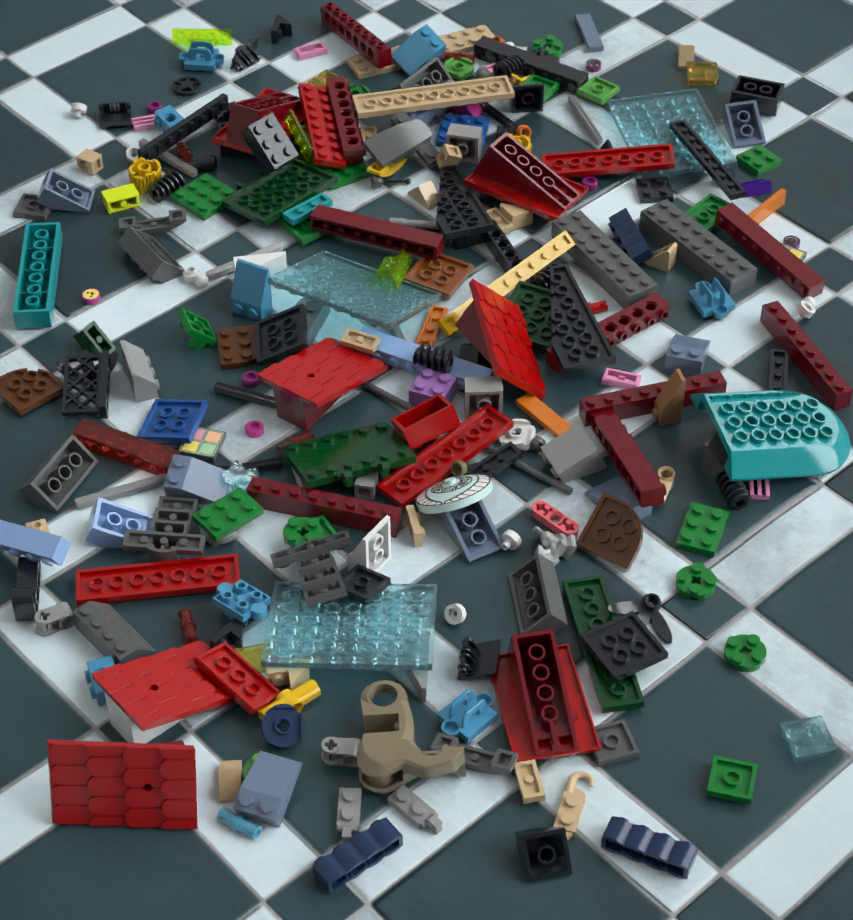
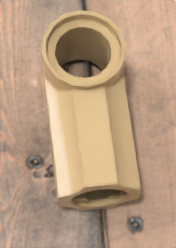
M663 466L658 470L659 479L662 484H665L667 494L664 496V503L674 486L675 471L669 466Z

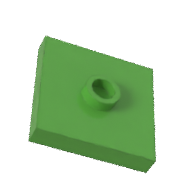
M594 76L577 89V95L600 105L605 104L620 92V86L597 76Z

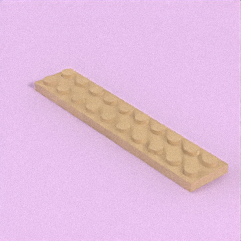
M486 25L438 35L447 44L444 56L439 58V60L474 51V43L481 37L493 38L495 36ZM400 45L391 48L392 53H393ZM362 55L347 59L348 66L358 80L401 69L393 59L392 65L378 69Z
M507 75L352 95V101L358 119L397 114L402 110L406 113L496 100H508L514 98L515 93Z

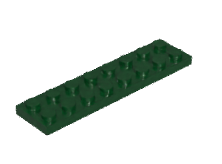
M602 575L564 580L562 582L579 641L580 634L616 618L615 614L607 611V606L612 603ZM580 641L602 714L644 707L645 701L636 674L614 683Z

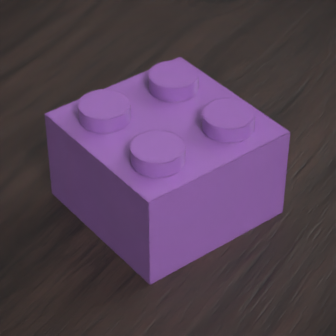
M423 367L409 389V403L416 406L439 393L451 403L457 393V376Z

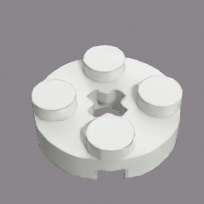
M512 419L514 427L498 438L502 447L511 441L518 449L526 451L530 448V444L536 436L535 427L528 420Z

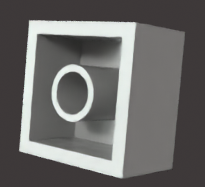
M450 123L446 134V144L459 147L462 155L459 163L478 165L482 155V127Z
M499 376L464 377L465 420L486 404L503 414L502 378Z

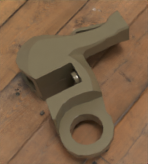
M381 680L368 685L363 690L360 701L365 733L357 750V767L359 768V782L364 788L372 792L386 794L418 777L428 780L448 773L466 777L464 746H441V751H421L415 744L413 716L406 691L400 684L394 681ZM380 693H391L397 698L394 703L388 706H377L371 701L374 696Z

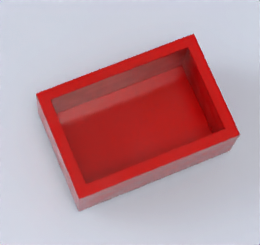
M440 393L390 419L396 433L411 450L420 448L424 443L437 439L439 435L452 431L461 424L453 404Z

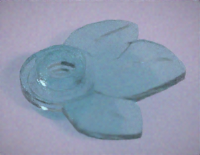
M235 460L229 470L221 471L223 481L232 487L233 491L239 488L238 485H241L246 492L252 477H258L257 468H251L246 471L242 464Z

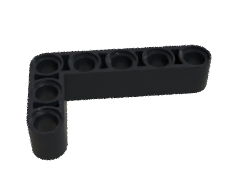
M493 219L492 221L495 224L494 231L450 240V247L456 250L485 243L505 273L523 261L497 222Z

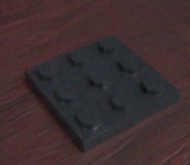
M303 303L255 322L257 363L260 366L309 347L306 307Z
M634 611L580 634V641L614 683L668 658L667 650Z

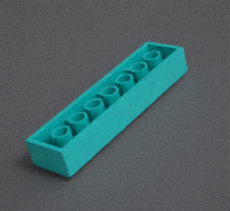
M60 222L26 223L13 308L16 329L52 327L63 241Z

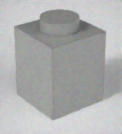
M378 472L356 477L354 484L355 498L374 500L377 491Z

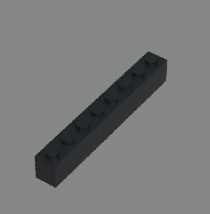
M483 36L474 43L475 58L492 64L512 55H520L526 63L525 70L520 74L524 76L535 74L559 83L560 89L577 94V89L588 81L589 73L492 38Z

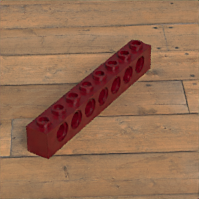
M328 2L320 6L321 23L378 69L392 65L391 47L335 3Z
M345 76L326 78V88H328L344 159H346L347 164L363 163L366 149L363 146V137H361V128L359 127L356 110L354 109L349 82H346Z
M654 293L598 322L612 348L614 345L669 317L670 303L659 294ZM552 347L546 349V364L558 374H562L563 371L552 351Z

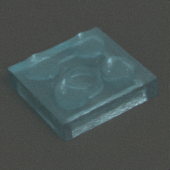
M822 715L780 723L779 729L794 763L836 755L837 748Z

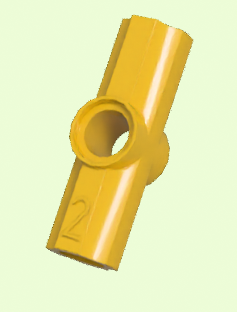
M309 679L292 691L290 689L281 691L276 697V701L258 711V716L262 720L265 713L277 704H289L300 713L304 705L321 695V690L313 679Z

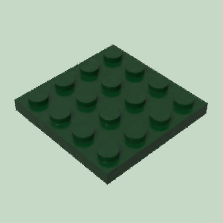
M519 281L508 300L520 307L527 324L526 330L532 342V347L546 350L552 347L550 289Z

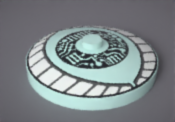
M481 474L450 477L423 491L417 496L415 501L418 510L422 513L449 512L483 499L491 493L493 484L489 476Z

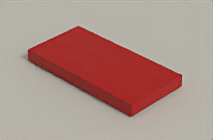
M226 642L194 658L193 663L250 715L257 713L276 701V697L281 692Z

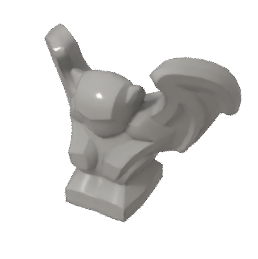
M537 526L532 529L535 534L540 536L543 546L546 547L543 549L539 544L535 554L539 553L552 561L554 566L559 563V557L563 556L564 559L568 560L576 549V540L573 534L566 537L563 533L553 534L549 531H543Z

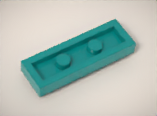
M320 193L283 212V219L294 226L310 218L318 204L331 207L333 200L324 193Z

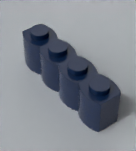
M626 208L608 217L610 220L608 225L612 233L616 231L614 233L618 243L622 242L619 244L623 252H628L627 255L637 265L653 257L650 248Z
M612 816L601 839V847L605 850L621 854L636 862L645 863L656 870L666 871L672 876L681 879H688L698 852V848L688 841L675 840L667 833L653 832L649 827L632 824L624 817Z
M387 818L375 820L371 823L369 829L355 833L349 842L338 844L331 854L318 857L312 865L313 875L329 894L343 887L348 881L361 875L366 869L379 863L384 857L396 852L403 845V835Z

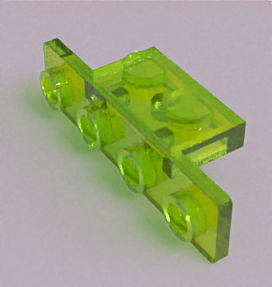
M173 28L172 43L185 44V46L189 47L192 41L211 42L213 46L232 45V29Z
M288 109L285 123L288 125L291 135L295 138L301 154L306 161H310L313 148L308 139L306 126H301L293 110Z
M401 249L397 256L385 257L376 273L378 280L389 277L394 289L398 290L411 264L410 254L406 253L405 249Z

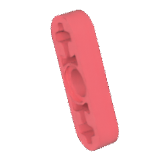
M540 500L532 504L531 514L533 518L556 534L563 533L566 537L573 534L575 539L578 537L579 526L575 521L545 501ZM557 518L560 521L554 523L551 522L550 519Z

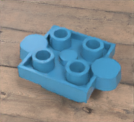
M192 41L188 52L179 54V61L181 64H184V69L191 71H215L216 66L224 64L225 58L223 54H220L219 49H214L211 42Z
M715 277L713 278L712 285L707 281H700L695 284L694 290L688 291V298L703 318L713 315L717 319H723L727 317L728 311L735 310V302Z
M241 579L233 585L227 582L221 583L217 586L216 596L212 598V605L224 611L225 616L233 620L236 618L242 622L243 627L247 626L249 618L262 620L267 617V606L271 604L270 596Z
M466 689L437 713V720L442 723V733L454 737L459 736L469 743L498 719V713L492 709L493 697L485 692L474 695L472 689Z

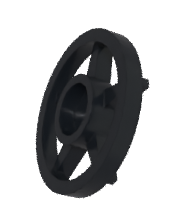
M182 77L173 83V91L183 96L194 95L202 88L201 81L195 77ZM176 85H180V86H181V87L178 88V89L175 88ZM199 85L197 89H193V86Z

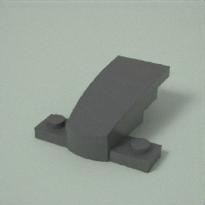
M404 110L390 117V122L394 125L393 127L363 141L365 149L382 169L392 162L396 164L403 158L407 159L414 153H417L428 167L437 163L435 157L438 151L430 142L432 137L431 130L423 121L419 119L411 120Z
M160 496L158 507H155L150 531L126 529L122 545L123 550L148 552L150 560L153 562L179 560L182 555L203 556L206 536L191 534L194 526L192 514L197 512L199 500L197 498Z
M348 530L308 540L295 547L270 554L274 569H283L297 562L301 587L308 608L347 595L341 574L330 551L336 549L343 550L352 544Z

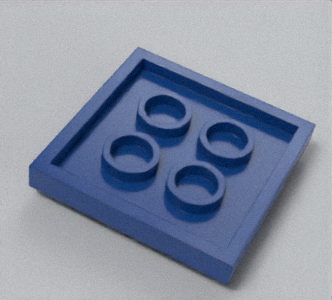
M443 113L435 146L442 147L444 143L446 144V134L450 123L482 127L483 151L490 126V118Z
M155 399L137 435L138 441L191 444L209 406L207 400Z

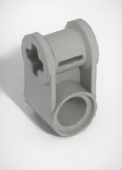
M60 602L54 606L41 609L34 616L35 622L38 624L36 626L37 634L43 637L69 629L75 625L72 610L66 602Z
M325 738L321 743L323 750L321 754L322 762L329 766L357 767V750L361 740L358 738Z

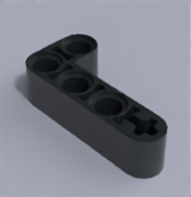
M25 556L18 558L16 589H12L11 592L16 621L35 620V613L39 611L41 560L37 559L34 562L26 559Z

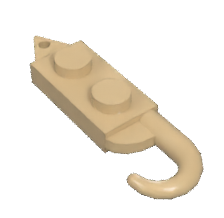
M584 771L574 772L568 778L553 826L565 827L567 841L571 837L576 836L586 799L585 793L575 788L576 782L580 778H585L589 781L590 787L594 786L593 777Z

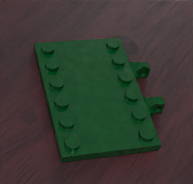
M293 158L267 175L261 168V177L250 184L241 183V181L235 183L237 191L222 199L221 205L254 222L268 226L275 220L282 218L283 212L332 188L335 184L339 183V179L336 175Z
M388 422L361 426L358 429L344 430L341 433L327 434L320 438H310L306 441L281 446V453L308 489L342 481L347 488L354 486L353 478L378 472L384 479L390 477L389 469L417 463L414 452Z

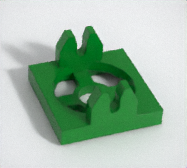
M183 308L177 311L180 318L179 327L181 329L184 328L186 334L192 336L188 341L190 349L194 346V350L198 351L206 343L213 347L218 343L208 320Z

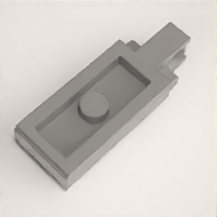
M404 784L388 797V803L418 829L427 827L435 835L443 829L442 821L438 818L436 811Z
M339 788L336 827L337 832H342V844L349 842L352 838V833L359 831L362 788Z

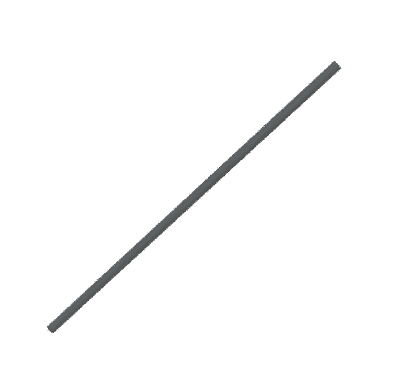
M369 382L359 385L405 410L414 407V405ZM489 445L483 450L492 454L498 449ZM520 460L512 464L516 468L568 495H571L573 492L572 487Z

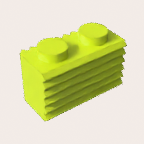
M133 183L101 191L103 204L109 214L140 206L139 192Z

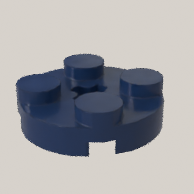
M277 704L265 713L261 720L260 729L267 744L275 748L285 749L293 746L300 740L304 734L305 722L301 713L293 706ZM281 720L288 725L284 732L277 728Z

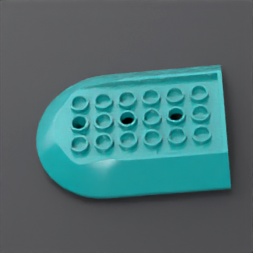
M789 390L690 395L696 410H707L729 457L724 468L731 482L825 475L839 469L849 456L851 444L844 424L834 411L812 396Z

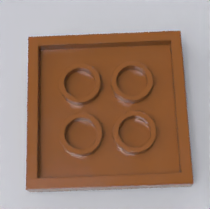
M441 254L437 261L421 257L403 277V283L449 300L474 271V265Z

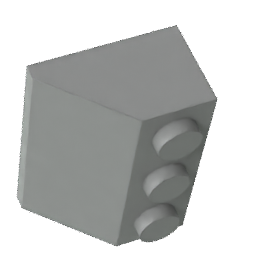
M120 340L124 370L136 403L158 398L157 390H160L158 379L154 380L156 378L153 367L150 368L149 356H145L143 349L125 340Z

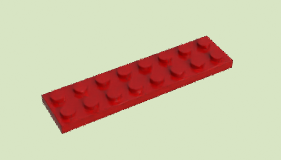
M299 83L298 93L313 163L345 169L347 163L341 149L339 132H337V124L328 88L308 83Z
M672 143L542 154V162L557 175L564 178L675 169Z
M486 404L460 425L456 426L454 430L449 431L416 455L417 463L401 466L390 474V477L376 485L377 491L404 509L415 501L417 496L450 475L453 462L464 461L466 463L512 429L514 421Z
M238 553L76 570L77 606H81L88 601L109 603L215 592L217 586L221 583L227 582L233 585L240 580Z

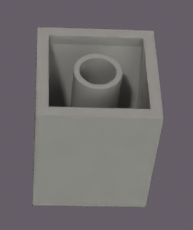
M580 423L541 447L544 452L542 458L547 465L551 464L553 466L550 469L556 479L560 477L563 483L608 468Z

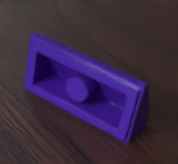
M769 179L739 183L746 191L745 197L772 192L771 180Z

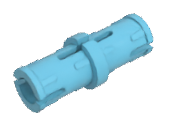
M222 807L217 814L219 815L217 820L228 824L234 831H240L254 840L262 832L261 826L251 822L243 814L238 815L226 807Z

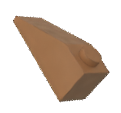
M679 368L675 369L655 399L652 416L660 426L681 422L686 380Z

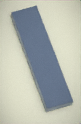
M590 13L575 15L576 23L588 51H604V45Z

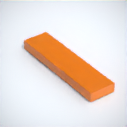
M781 188L749 213L748 216L760 224L785 204L787 190Z
M431 305L415 344L420 345L424 343L425 347L430 344L431 349H433L441 331L437 322L447 316V307Z
M530 393L516 400V405L555 437L573 427Z

